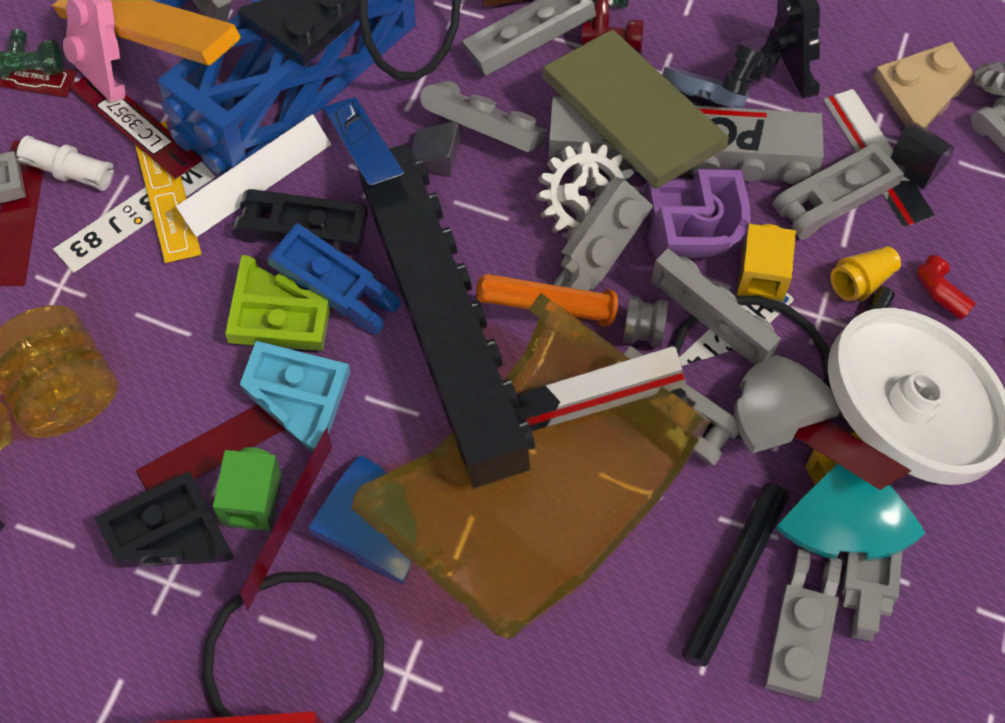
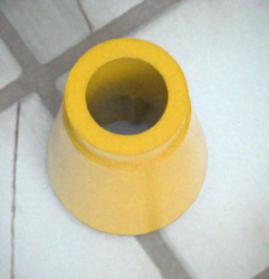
M885 246L881 249L842 258L831 272L832 287L836 294L845 301H863L900 269V256L895 249Z

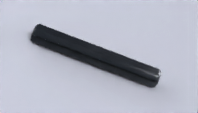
M766 483L763 486L682 650V656L695 665L705 667L709 664L787 503L789 493L786 489L774 483Z

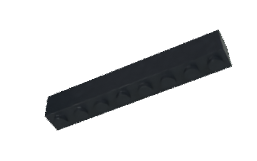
M408 143L389 148L404 173L394 178L368 185L357 166L360 182L471 487L475 489L529 471V450L536 448L531 428L526 419L518 422L513 409L519 407L515 388L510 378L502 380L497 368L502 367L503 363L499 348L494 338L485 339L482 329L487 328V322L479 300L470 301L467 291L472 290L470 277L465 264L460 263L456 265L452 255L458 253L455 239L450 227L441 228L439 220L443 219V212L436 192L427 193L425 186L430 185L424 161L422 158L414 160Z

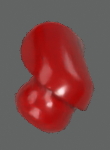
M930 255L924 265L919 264L917 279L937 304L958 320H962L973 309L975 301L944 278L950 271L949 263L938 255Z

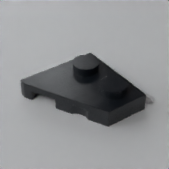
M778 0L774 27L770 29L769 37L780 41L775 53L780 54L802 99L816 96L820 91V83L814 79L810 71V61L820 59L818 36L820 6L817 0Z
M190 471L95 517V521L119 568L228 562L234 559Z

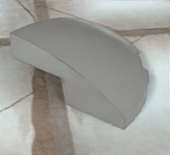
M779 355L772 356L765 362H759L749 370L739 386L743 390L742 398L738 399L734 406L738 431L751 454L792 442L798 428L835 418L841 411L829 386L802 365Z

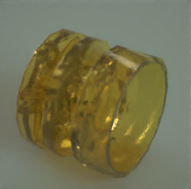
M46 305L27 310L8 320L0 327V392L5 395L4 400L23 433L35 438L55 437L76 430L103 412L116 396L119 383L112 369L107 364L101 351L95 348L96 344L77 311L69 307Z

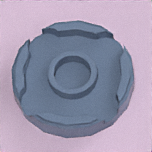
M665 66L662 73L681 93L690 96L696 95L713 100L714 103L730 107H744L750 92L748 91L746 96H741L721 86L722 80L674 67Z

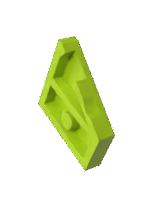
M241 255L225 333L227 341L232 344L255 345V342L259 341L283 348L323 351L330 314L329 301L311 290L299 288L293 280L280 273L275 276L257 266L254 258Z

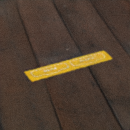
M166 121L160 122L168 130ZM135 145L165 263L202 255L198 238L176 208L178 204L187 199L181 176L177 179L172 177Z

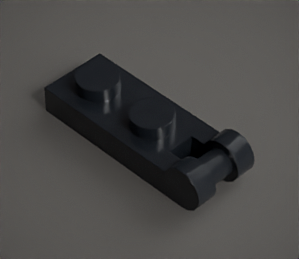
M766 35L741 41L734 54L737 58L735 65L731 71L726 73L721 86L730 92L746 96L751 86L761 83L764 77L770 79L780 59V54L775 53L780 41Z
M248 189L243 192L240 202V208L243 210L242 215L235 219L232 234L237 239L250 243L257 242L259 239L281 242L297 223L337 250L359 253L368 218L367 204ZM266 213H271L269 219L260 218V216Z

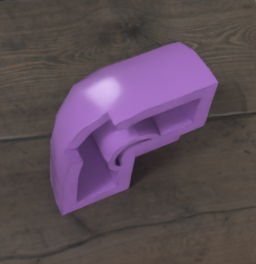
M698 169L693 180H671L657 189L649 182L645 186V199L653 205V208L648 213L651 229L646 240L649 250L655 258H659L667 248L679 257L708 258L722 255L741 240L750 224V203L742 170Z

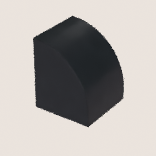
M913 122L902 131L890 158L904 173L903 176L924 190L948 165L955 148L919 123Z

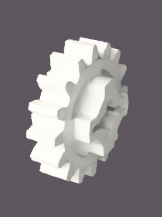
M583 142L579 146L577 155L568 146L561 151L564 162L555 157L548 161L547 165L553 174L543 173L539 176L538 181L547 186V190L539 192L536 195V200L548 203V208L540 215L542 218L553 216L556 219L551 229L554 233L563 228L568 229L567 241L571 239L610 183L599 173L598 168L603 170L611 180L615 177L627 180L634 174L632 169L624 171L619 169L618 166L623 159L621 154L611 160L606 157V145H601L595 153H591L589 143ZM575 166L573 181L559 185L565 171ZM585 185L587 191L595 192L596 198L589 202L586 196H579L578 190ZM566 205L574 214H576V220L571 218L564 211L562 206Z

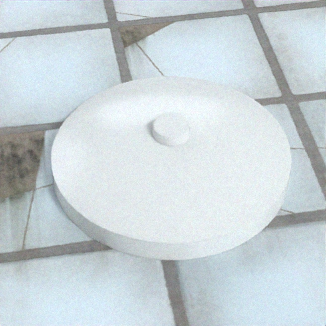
M878 308L866 311L855 317L837 336L832 344L828 358L830 386L843 416L865 443L912 470L908 474L929 482L947 485L965 484L978 480L989 473L1005 458V389L994 370L982 355L956 332L940 322L917 312L898 308Z

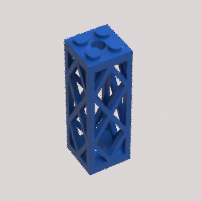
M368 0L367 15L372 40L382 56L416 26L414 0ZM237 14L228 21V23L235 25L241 36L239 41L232 47L249 44L226 82L215 85L224 54L210 66L184 58L157 80L163 98L161 106L169 116L172 126L170 130L172 138L182 149L186 151L192 149L199 154L214 173L218 175L226 173L312 114H317L374 63L363 42L362 34L357 54L339 58L360 24L359 19L327 46L328 48L317 64L305 65L303 67L291 58L285 62L287 55L273 45L260 56L268 42L241 24ZM377 17H379V18H380V21L378 22L377 26L375 27L376 21H377ZM337 75L318 91L325 78ZM288 89L279 122L258 127L280 91ZM256 146L247 155H245L244 149Z

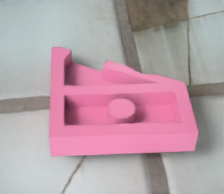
M69 0L66 5L68 20L66 38L63 40L64 55L109 102L124 99L126 94L125 86L114 80L111 60L120 59L118 41L114 33L115 21L112 2L110 0Z

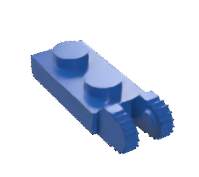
M296 223L268 256V265L293 280L305 290H311L327 299L330 307L343 316L348 314L356 325L364 328L370 334L378 335L385 325L379 315L358 301L364 293L372 303L390 313H395L402 304L396 293H393L392 290H389L385 285L373 278V273L300 224Z

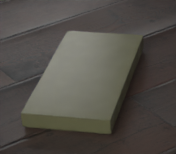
M614 30L543 66L542 78L655 189L727 148L729 136Z

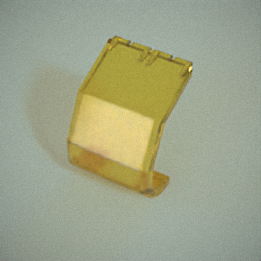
M540 293L529 308L532 313L539 317V321L525 353L505 379H511L516 394L630 359L563 307ZM662 386L654 396L532 431L536 448L529 450L530 470L475 489L471 487L451 433L434 451L362 485L353 497L351 509L378 533H384L387 536L386 540L418 568H424L427 571V576L459 604H465L469 608L468 611L497 637L512 639L580 589L649 514L684 469L708 427L710 420L674 392Z

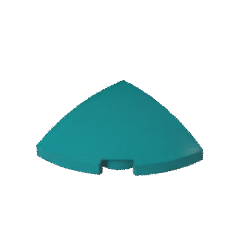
M839 464L831 469L776 527V530L787 539L815 554L836 559L840 551L866 553L864 557L866 561L878 560L902 552L914 545L926 533L917 518L890 485L878 490Z

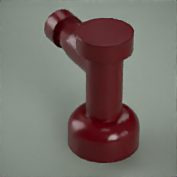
M596 0L594 5L596 16L592 18V22L585 21L583 23L582 45L614 30L641 55L644 20H631L627 23L626 28L609 27V1L611 0Z

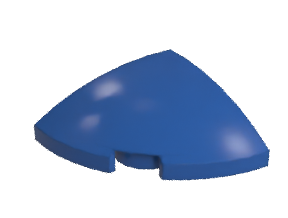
M360 455L343 474L309 526L310 535L356 556L359 565L404 585L411 568L415 548L413 521L408 519L403 503L404 494L386 471L373 461Z

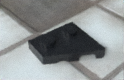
M260 0L242 6L237 12L241 24L304 67L359 19V0Z

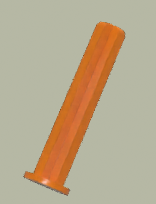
M491 274L479 277L476 284V298L480 302L597 320L602 327L611 326L618 311V296L611 289L598 293Z

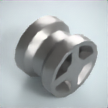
M630 296L623 343L633 344L640 340L648 342L651 347L661 348L668 301L657 300L651 304L644 303L640 297Z

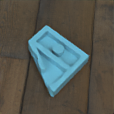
M256 341L240 386L246 395L313 453L326 427L328 433H330L351 371L349 364Z

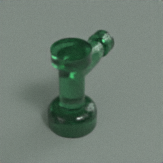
M14 29L10 32L7 54L5 51H0V78L10 77L11 72L41 68L47 75L63 73L62 54L55 39L44 40L38 45L37 51L26 52L27 33L21 29Z

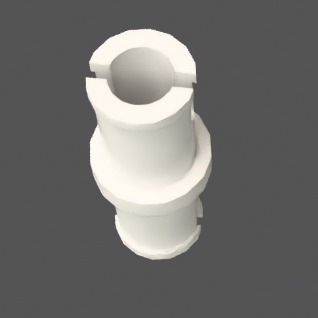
M27 135L21 140L17 149V156L19 157L17 161L19 163L51 172L54 178L64 182L72 179L105 191L113 178L114 170L112 168L114 166L112 163L79 154L78 150L70 145L59 147Z

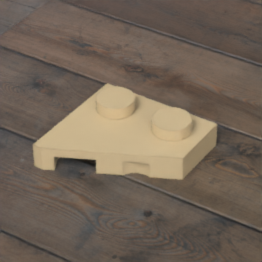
M950 42L878 66L873 79L905 127L913 122H917L927 128L936 116H940L948 108L951 100L969 85L974 72L955 45Z

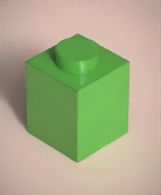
M253 447L243 448L241 452L225 450L213 509L221 526L272 531L282 479L276 455H270L265 450Z

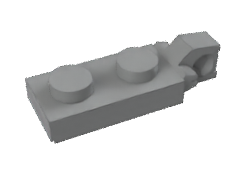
M619 177L612 178L561 251L565 256L561 263L564 270L553 285L589 291V289L593 290L603 280L653 208V205L625 179Z
M903 551L889 557L866 561L864 558L866 553L846 552L841 595H844L843 607L854 609L851 638L873 642L875 633L878 634L880 615L891 616L893 605L899 598Z

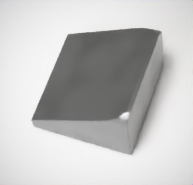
M449 122L416 130L411 152L414 160L423 159L428 173L451 176L460 141L459 123Z

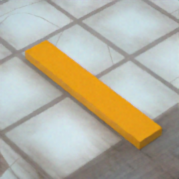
M58 0L52 6L60 18L68 20L66 5L69 0ZM110 0L115 21V36L208 66L213 64L241 38L234 24L152 0Z

